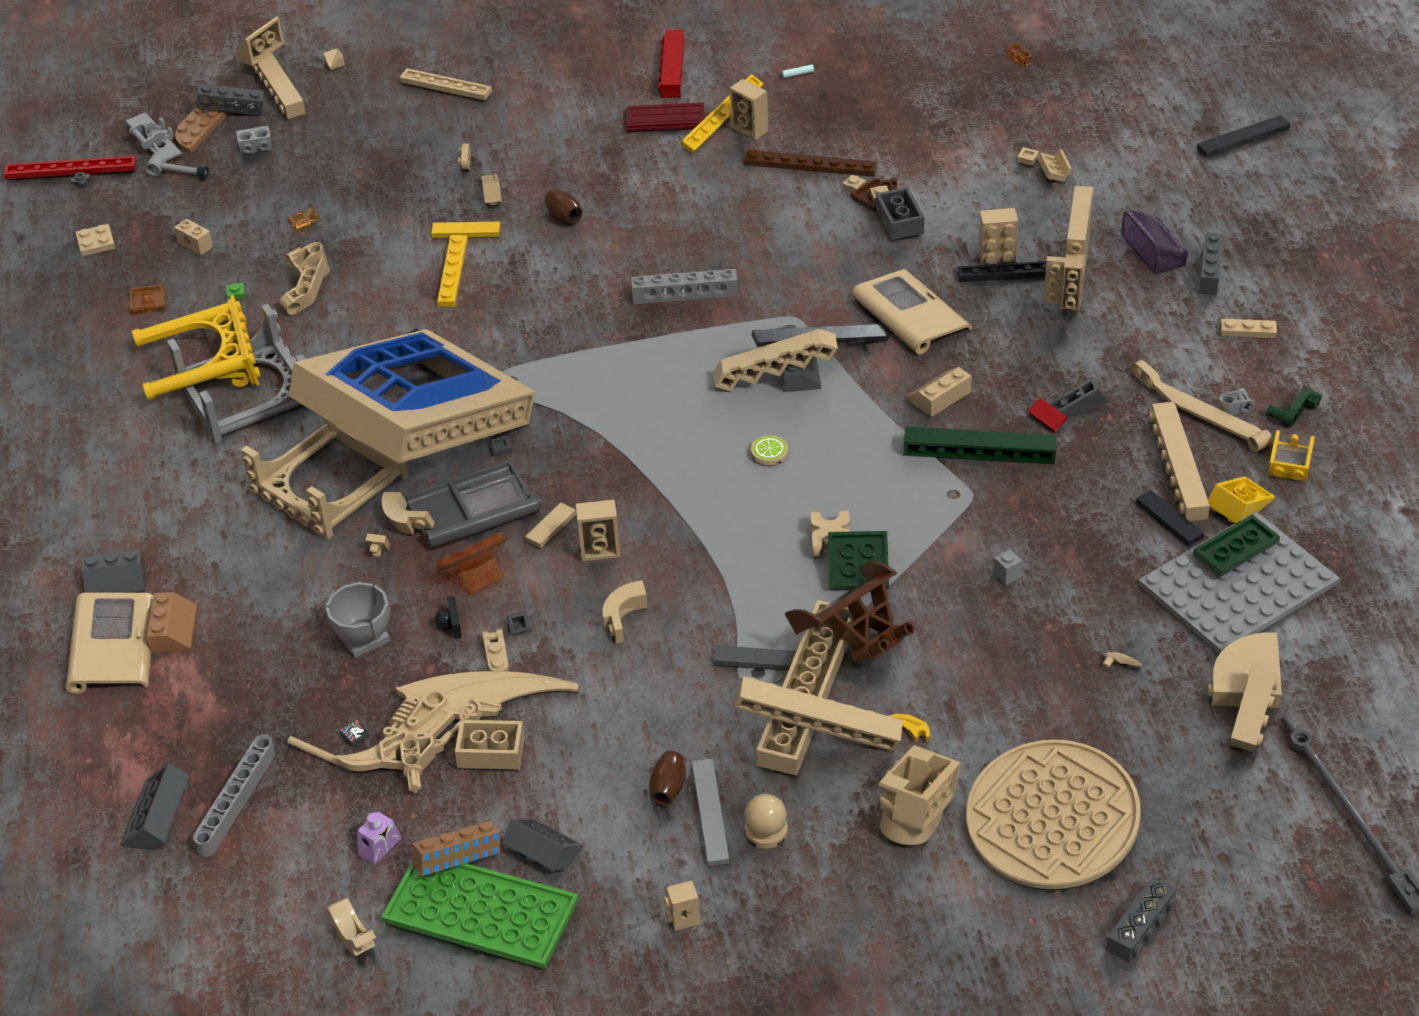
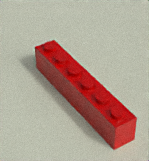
M684 29L665 30V36H662L658 92H661L662 98H681L685 45Z

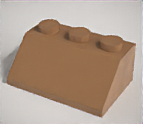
M175 592L154 593L147 632L151 653L191 651L198 609L197 604Z

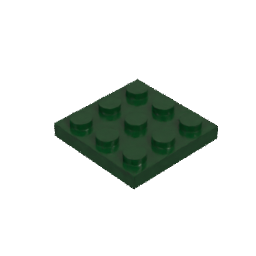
M887 531L828 532L829 590L853 589L867 579L860 568V565L873 561L888 565ZM889 579L885 581L886 589H889Z

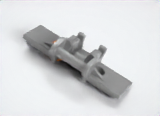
M142 113L126 120L130 127V134L139 140L143 149H149L153 154L162 155L166 161L182 155L180 150L172 143L173 129L171 127H168L167 130L165 129V120L162 117L159 118L160 123L158 125L147 113Z

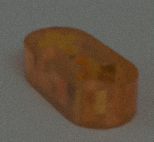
M1020 43L1008 45V55L1018 63L1027 65L1032 62V53Z

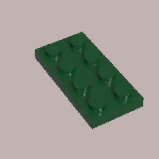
M1252 514L1194 548L1193 554L1222 577L1280 541V536Z

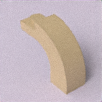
M642 580L617 588L607 597L603 605L604 630H609L610 636L615 637L616 644L624 642L621 624L623 616L631 611L647 608L646 591Z
M342 898L324 908L335 931L352 955L357 956L375 946L373 939L376 936L373 930H367L362 925L348 898Z

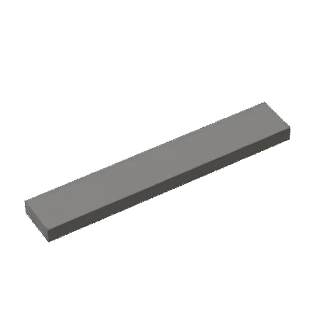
M713 759L692 761L708 866L729 864V854Z

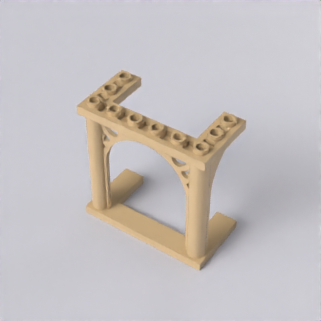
M324 417L323 426L277 459L261 461L258 452L247 445L241 449L242 461L249 482V490L253 494L262 497L266 502L276 506L278 510L286 512L291 518L297 519L305 527L311 528L318 535H322L327 539L333 536L332 528L399 477L405 480L409 477L407 461L398 464ZM334 438L384 468L353 493L333 502H327L325 494L313 486L306 490L307 501L297 497L289 487V480L295 468ZM278 483L284 484L280 488H276L273 485Z

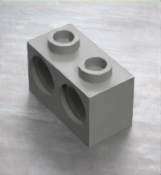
M268 126L236 131L240 155L273 150Z

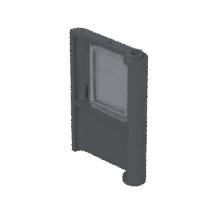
M511 459L405 495L411 511H428L435 522L433 529H421L431 549L537 513L541 507L539 497L530 494Z

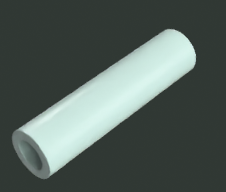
M813 65L783 70L782 77L784 79L813 73L814 67Z

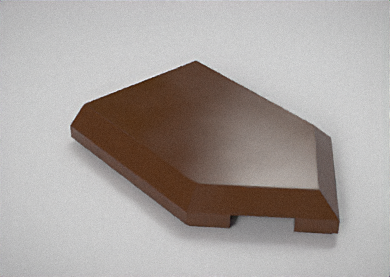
M873 178L850 193L852 200L874 211L876 203L874 204L870 195V188L887 186L889 191L898 189L897 178H890V180Z

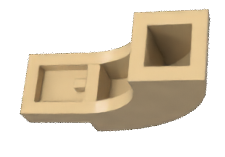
M401 492L383 493V511L398 531L413 535L415 529H433L435 522L428 511H407V502Z

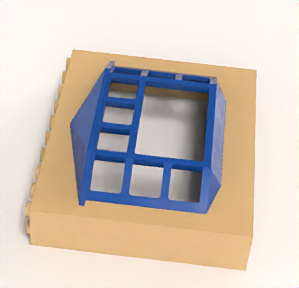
M428 329L294 362L289 397L399 464L529 424L536 391ZM421 363L446 379L416 386L392 371ZM378 374L389 379L374 392L361 385L370 376ZM397 384L408 392L396 403L393 404L381 397L387 390Z

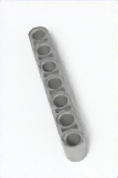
M263 734L254 739L194 833L195 847L201 857H209L215 853L274 759L275 750L270 736Z

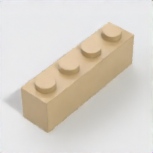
M1252 663L1229 742L1230 746L1253 753L1256 746L1260 747L1263 739V734H1260L1261 727L1266 728L1269 717L1265 715L1267 708L1271 709L1274 697L1270 696L1272 689H1277L1280 679L1276 677V669Z

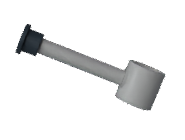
M157 153L153 154L145 165V171L151 176H158L164 170L196 174L203 179H207L209 174L208 166L193 168L168 164L166 159Z

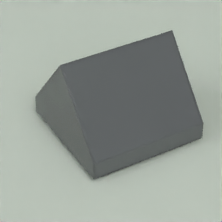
M526 610L507 615V624L511 635L531 630Z

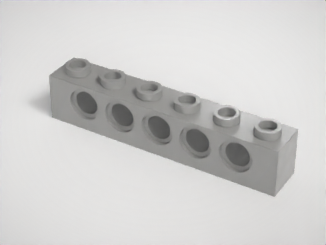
M736 269L631 277L633 304L738 296Z

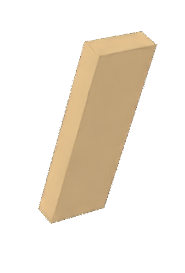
M560 502L525 536L526 541L542 548L576 515V510Z

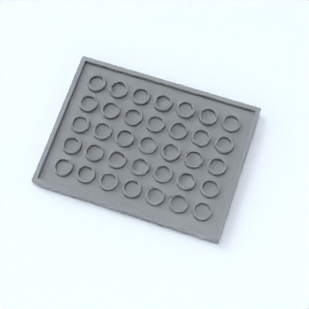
M1257 511L1252 514L1280 536V541L1222 577L1193 554L1194 548L1199 546L1197 545L1140 578L1138 582L1142 589L1218 654L1233 641L1247 635L1259 633L1338 585L1340 581L1337 575Z

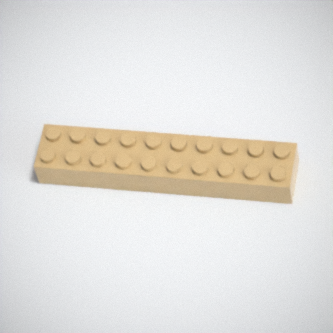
M817 600L812 613H816L830 604V602ZM847 606L836 613L847 623L854 619ZM823 622L805 630L782 687L827 699L848 644ZM769 718L756 750L757 766L797 776L815 730Z

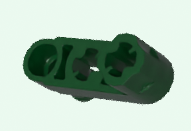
M1303 387L1288 409L1283 410L1270 404L1267 408L1266 416L1278 419L1281 423L1292 427L1307 406L1318 407L1322 394Z

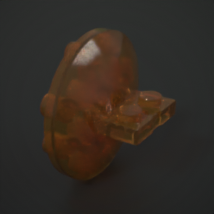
M500 532L435 562L436 572L439 574L459 573L468 594L505 578L495 555L508 542L507 535H503V532Z

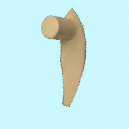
M1117 652L1104 653L1106 658L1102 666L1106 669H1109L1113 662L1142 666L1140 662L1125 654Z

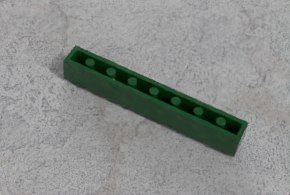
M905 426L903 455L1055 464L1056 435Z

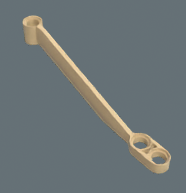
M1143 360L1132 364L1133 374L1146 387L1155 389L1167 401L1174 402L1176 407L1246 439L1248 446L1253 452H1258L1273 444V437L1268 430L1262 431L1248 422L1162 383L1158 373Z

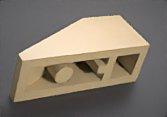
M498 174L481 176L485 203L489 205L499 204L498 202L502 201Z

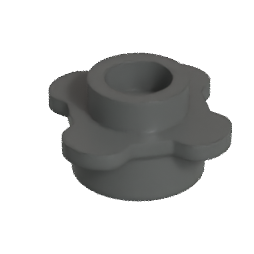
M78 172L74 178H71V182L75 183L77 187H84L88 184L90 174Z

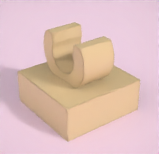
M367 533L366 542L370 547L372 556L380 557L382 550H389L390 542L386 536Z

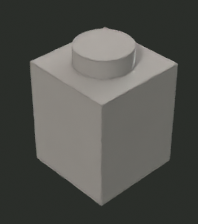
M1009 549L994 557L993 574L1005 585H1008L1021 578L1022 560Z

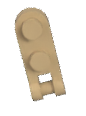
M497 629L496 632L488 633V631L482 632L489 671L508 672L509 663L502 629Z

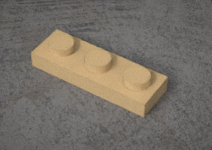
M1221 319V336L1276 338L1277 335L1276 321Z

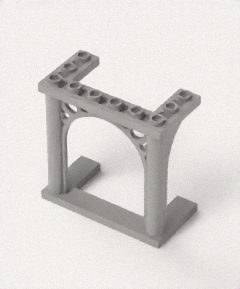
M269 304L261 306L263 311L262 323L256 334L250 339V344L256 363H263L276 368L284 378L280 392L273 399L218 421L213 400L206 390L198 394L193 385L182 388L215 444L223 442L222 435L302 405L289 397L287 389L290 388L289 381H291L294 362L305 360V357L302 354L291 357L289 348L287 346L284 347L283 340L279 336L281 329L276 322L278 319L275 309L272 310ZM174 338L167 341L175 374L198 368L214 358L212 357L185 368L178 344ZM230 351L227 353V356L235 354L236 351ZM271 353L275 354L273 358L266 359L267 355Z

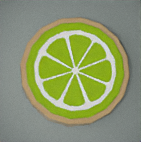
M774 435L762 436L752 443L751 456L759 464L776 465L777 462H783L788 456V445L781 437Z

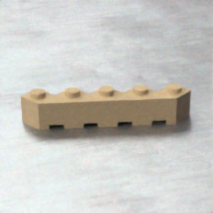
M817 329L721 359L713 372L715 387L731 392L739 379L756 384L763 372L781 376L788 364L805 369L813 356L830 361L838 349L836 335Z

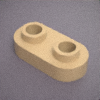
M462 144V147L459 148L460 157H458L459 167H462V170H469L471 159L470 144Z

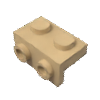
M1059 149L1055 156L1044 153L1039 154L1038 160L1046 177L1049 180L1064 182L1067 176L1070 175L1072 168L1063 150Z

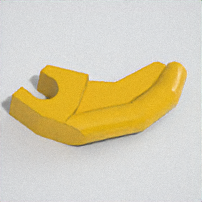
M895 713L888 715L903 720L902 728L909 732L914 742H918L919 736H925L926 742H930V729L926 722L909 714Z

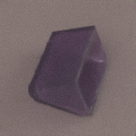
M1128 210L1123 213L1121 236L1155 275L1186 266L1188 258L1186 248L1179 243L1178 239L1170 233L1169 229L1162 224L1159 218L1135 210Z

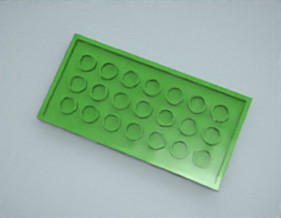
M411 862L381 919L386 924L545 969L579 901V895L468 863L421 876Z

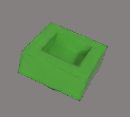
M243 283L226 285L228 299H231L230 296L234 295L235 300L246 299Z

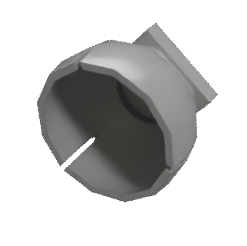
M357 582L342 586L330 596L326 604L328 624L332 633L344 642L354 658L390 642L386 629L391 619V608L386 593L382 589L370 583Z

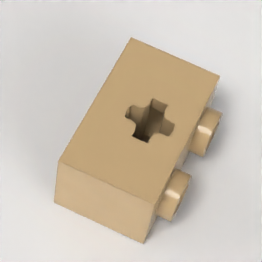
M185 219L174 227L177 241L182 246L199 255H203L213 248L210 231L198 224Z
M693 881L666 887L667 896L664 897V902L667 910H665L668 923L673 924L674 930L677 931L699 925V898Z

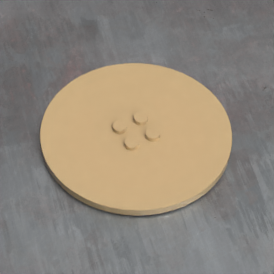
M1067 740L1030 742L1001 754L990 762L978 775L971 787L966 803L968 834L973 847L982 860L1001 876L1018 884L1040 889L1076 887L1096 880L1110 872L1131 850L1137 838L1141 821L1138 792L1124 768L1113 758L1094 747Z

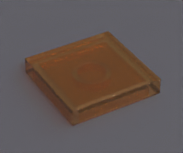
M165 284L130 288L131 315L166 311Z

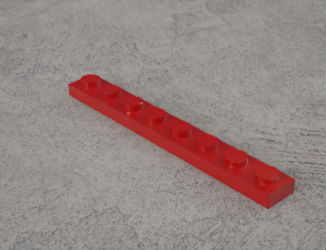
M136 156L6 164L4 178L75 175L78 172H83L84 174L135 171L137 159Z

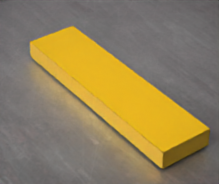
M500 222L433 223L431 234L432 238H450V235L499 237L501 224Z

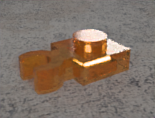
M313 207L305 213L300 211L287 218L288 223L294 229L300 230L310 225L311 221L318 220L320 216L319 212L315 213V208Z

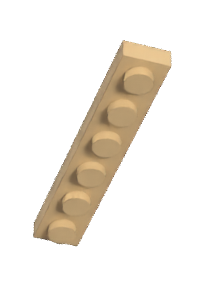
M408 68L400 76V82L479 100H486L492 92L491 86Z

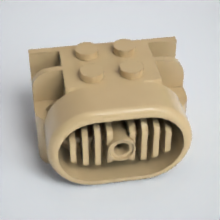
M913 745L900 760L895 762L894 767L888 770L885 777L879 782V786L884 788L879 797L880 808L883 810L880 822V829L883 835L889 840L902 845L925 843L933 835L942 819L944 809L949 805L954 796L961 762Z

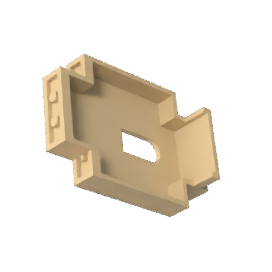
M1075 186L1067 236L1066 257L1047 256L1044 302L1061 304V309L1080 310L1091 227L1093 187Z

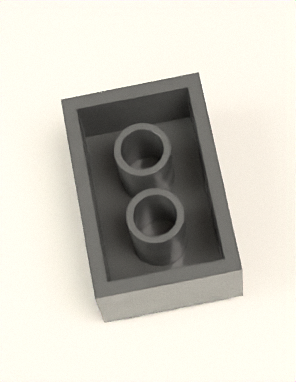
M908 187L876 193V212L891 240L924 234V215Z

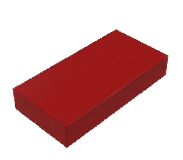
M1041 398L1028 410L1030 415L1055 433L1068 420L1066 415Z

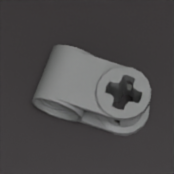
M1245 389L1221 394L1218 409L1233 416L1249 413L1255 407V402L1248 397Z

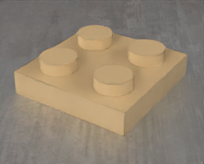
M109 224L76 231L82 257L116 249Z

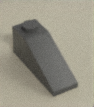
M1092 377L1049 402V404L1064 415L1071 416L1093 411L1108 401L1102 389Z

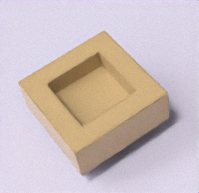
M1023 147L1017 156V162L1033 166L1039 156V151Z
M851 175L843 182V189L853 192L866 184V180Z
M887 186L870 188V195L874 204L876 203V193L889 191Z

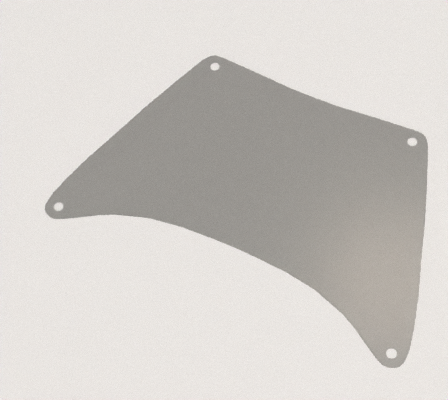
M775 317L663 335L549 357L501 371L510 377H516L518 382L536 391L534 403L564 413L599 433L627 456L667 498L705 546L724 578L736 617L737 647L797 651L805 631L796 635L785 613L793 609H802L812 613L817 600L831 603L852 590H829L828 548L824 549L822 557H813L811 512L820 511L821 517L825 520H834L839 516L840 510H848L850 532L887 531L888 566L897 572L896 575L889 579L890 585L947 530L973 500V492L935 457L903 455L905 431L856 384L834 356H832L830 361L816 357L822 389L785 392L783 375L777 376L767 372L762 373L756 384L739 379L731 392L715 387L713 372L721 359L759 348L751 336L752 330L777 329L786 325H793L797 328L808 327L802 320L796 317ZM766 435L781 437L788 445V456L783 462L779 461L776 465L759 464L751 456L752 443L759 437ZM951 490H956L960 493V497L950 499L947 493ZM871 592L861 597L865 606L872 602ZM737 667L739 679L741 680L743 676L754 678L751 672L755 668ZM763 669L765 675L762 678L754 679L774 684L787 676L789 670Z

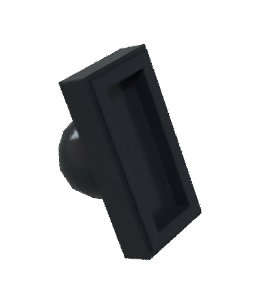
M447 597L449 610L439 611L435 616V623L442 629L452 626L454 639L461 638L462 633L455 597Z

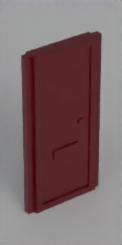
M704 102L627 106V132L694 129L705 119Z

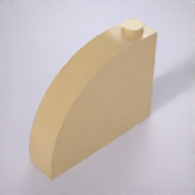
M1277 633L1247 635L1233 641L1222 650L1214 664L1212 682L1208 684V697H1211L1212 705L1240 706L1252 663H1256L1277 670L1276 677L1280 679L1277 689H1272L1270 696L1274 697L1271 708H1280L1282 690Z

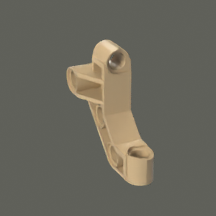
M313 242L302 249L298 247L286 254V262L299 276L297 286L286 292L279 302L290 315H294L314 303L323 277L330 272L323 246L319 242Z

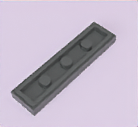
M716 645L713 662L714 665L789 670L796 651Z

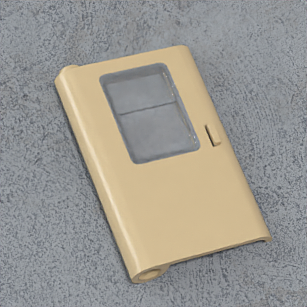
M905 269L861 283L853 288L852 297L919 355L928 350L933 339L964 328L972 330L971 324ZM925 343L924 347L920 349L921 344Z
M81 593L76 597L66 681L68 692L81 694L85 692L87 683H140L144 687L149 686L151 650L147 640V632L154 597L152 594Z

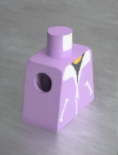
M373 812L367 816V821L357 831L358 856L375 865L401 839V835L392 819L380 812Z

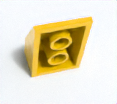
M1244 476L1217 483L1208 502L1213 511L1227 517L1229 522L1237 524L1253 512L1262 510L1275 499V496Z

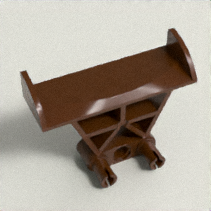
M873 561L860 565L867 579L866 581L813 614L802 609L787 611L785 616L795 634L797 635L823 622L853 648L852 658L858 665H863L878 658L902 642L905 636L913 634L915 628L911 622H906L900 626L893 625L885 581L896 575L897 572L886 564ZM871 592L873 607L867 610L861 597ZM846 606L854 618L848 623L836 614ZM869 627L878 631L877 634L868 639Z

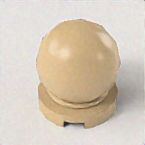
M764 793L753 797L748 802L744 813L746 839L755 843L758 848H774L777 846V843L783 839L785 840L787 837L786 808L782 800L775 795Z

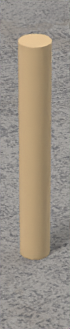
M292 736L289 737L287 741L289 745L341 766L338 764L337 756Z

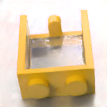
M1276 430L1268 475L1307 482L1315 436H1311L1309 446L1298 444L1299 436L1296 434L1291 436L1290 443L1279 441L1280 430Z

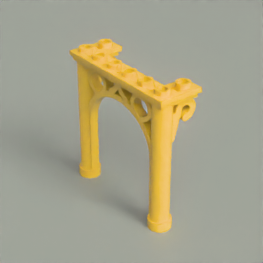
M234 295L230 296L231 299H228V303L141 330L139 328L132 330L137 347L198 328L213 330L222 338L219 352L208 363L160 380L143 383L148 401L156 399V396L214 378H231L233 385L237 387L246 386L250 380L252 384L260 385L258 378L261 377L258 366L254 367L253 365L256 361L247 333V321L242 313L241 304L239 301L236 302ZM230 351H236L235 354L227 356V353Z

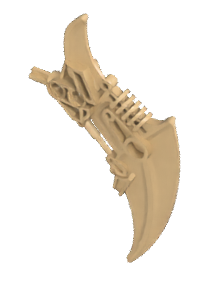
M479 671L442 675L396 687L397 695L405 700L389 720L391 727L384 728V739L368 750L350 755H337V761L342 767L354 771L378 768L403 770L404 776L408 780L409 791L418 793L417 790H421L420 776L423 770L436 757L435 754L444 750V745L459 729L460 721L440 739H435L454 719L479 720L481 717L497 716L498 712L502 710L501 704L511 699L546 691L578 692L579 684L530 673Z

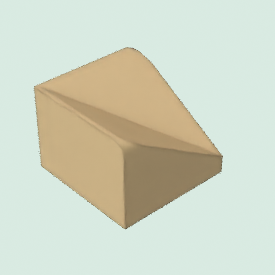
M338 48L323 53L324 61L330 70L345 66L343 55Z

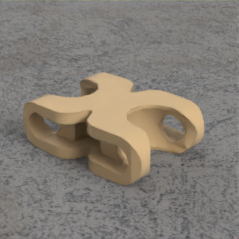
M840 510L839 516L834 520H825L821 517L820 511L811 512L813 557H822L823 550L828 548V532H850L848 510Z

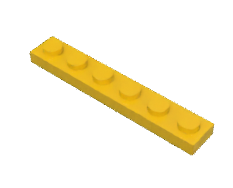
M450 235L437 300L438 307L456 306L468 243L467 235Z

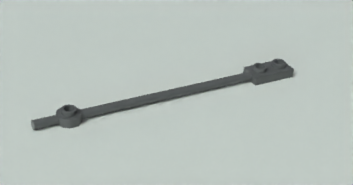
M1289 715L1283 716L1281 720L1291 733L1290 745L1292 748L1305 752L1388 868L1391 875H1388L1387 881L1410 914L1419 912V883L1409 869L1400 871L1312 749V735L1306 730H1299Z

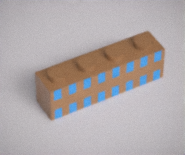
M491 821L412 843V865L421 876H425L499 854L501 832Z

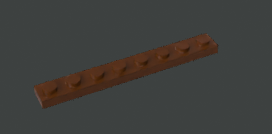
M747 150L744 157V165L869 177H875L877 169L876 161L777 153L772 151Z

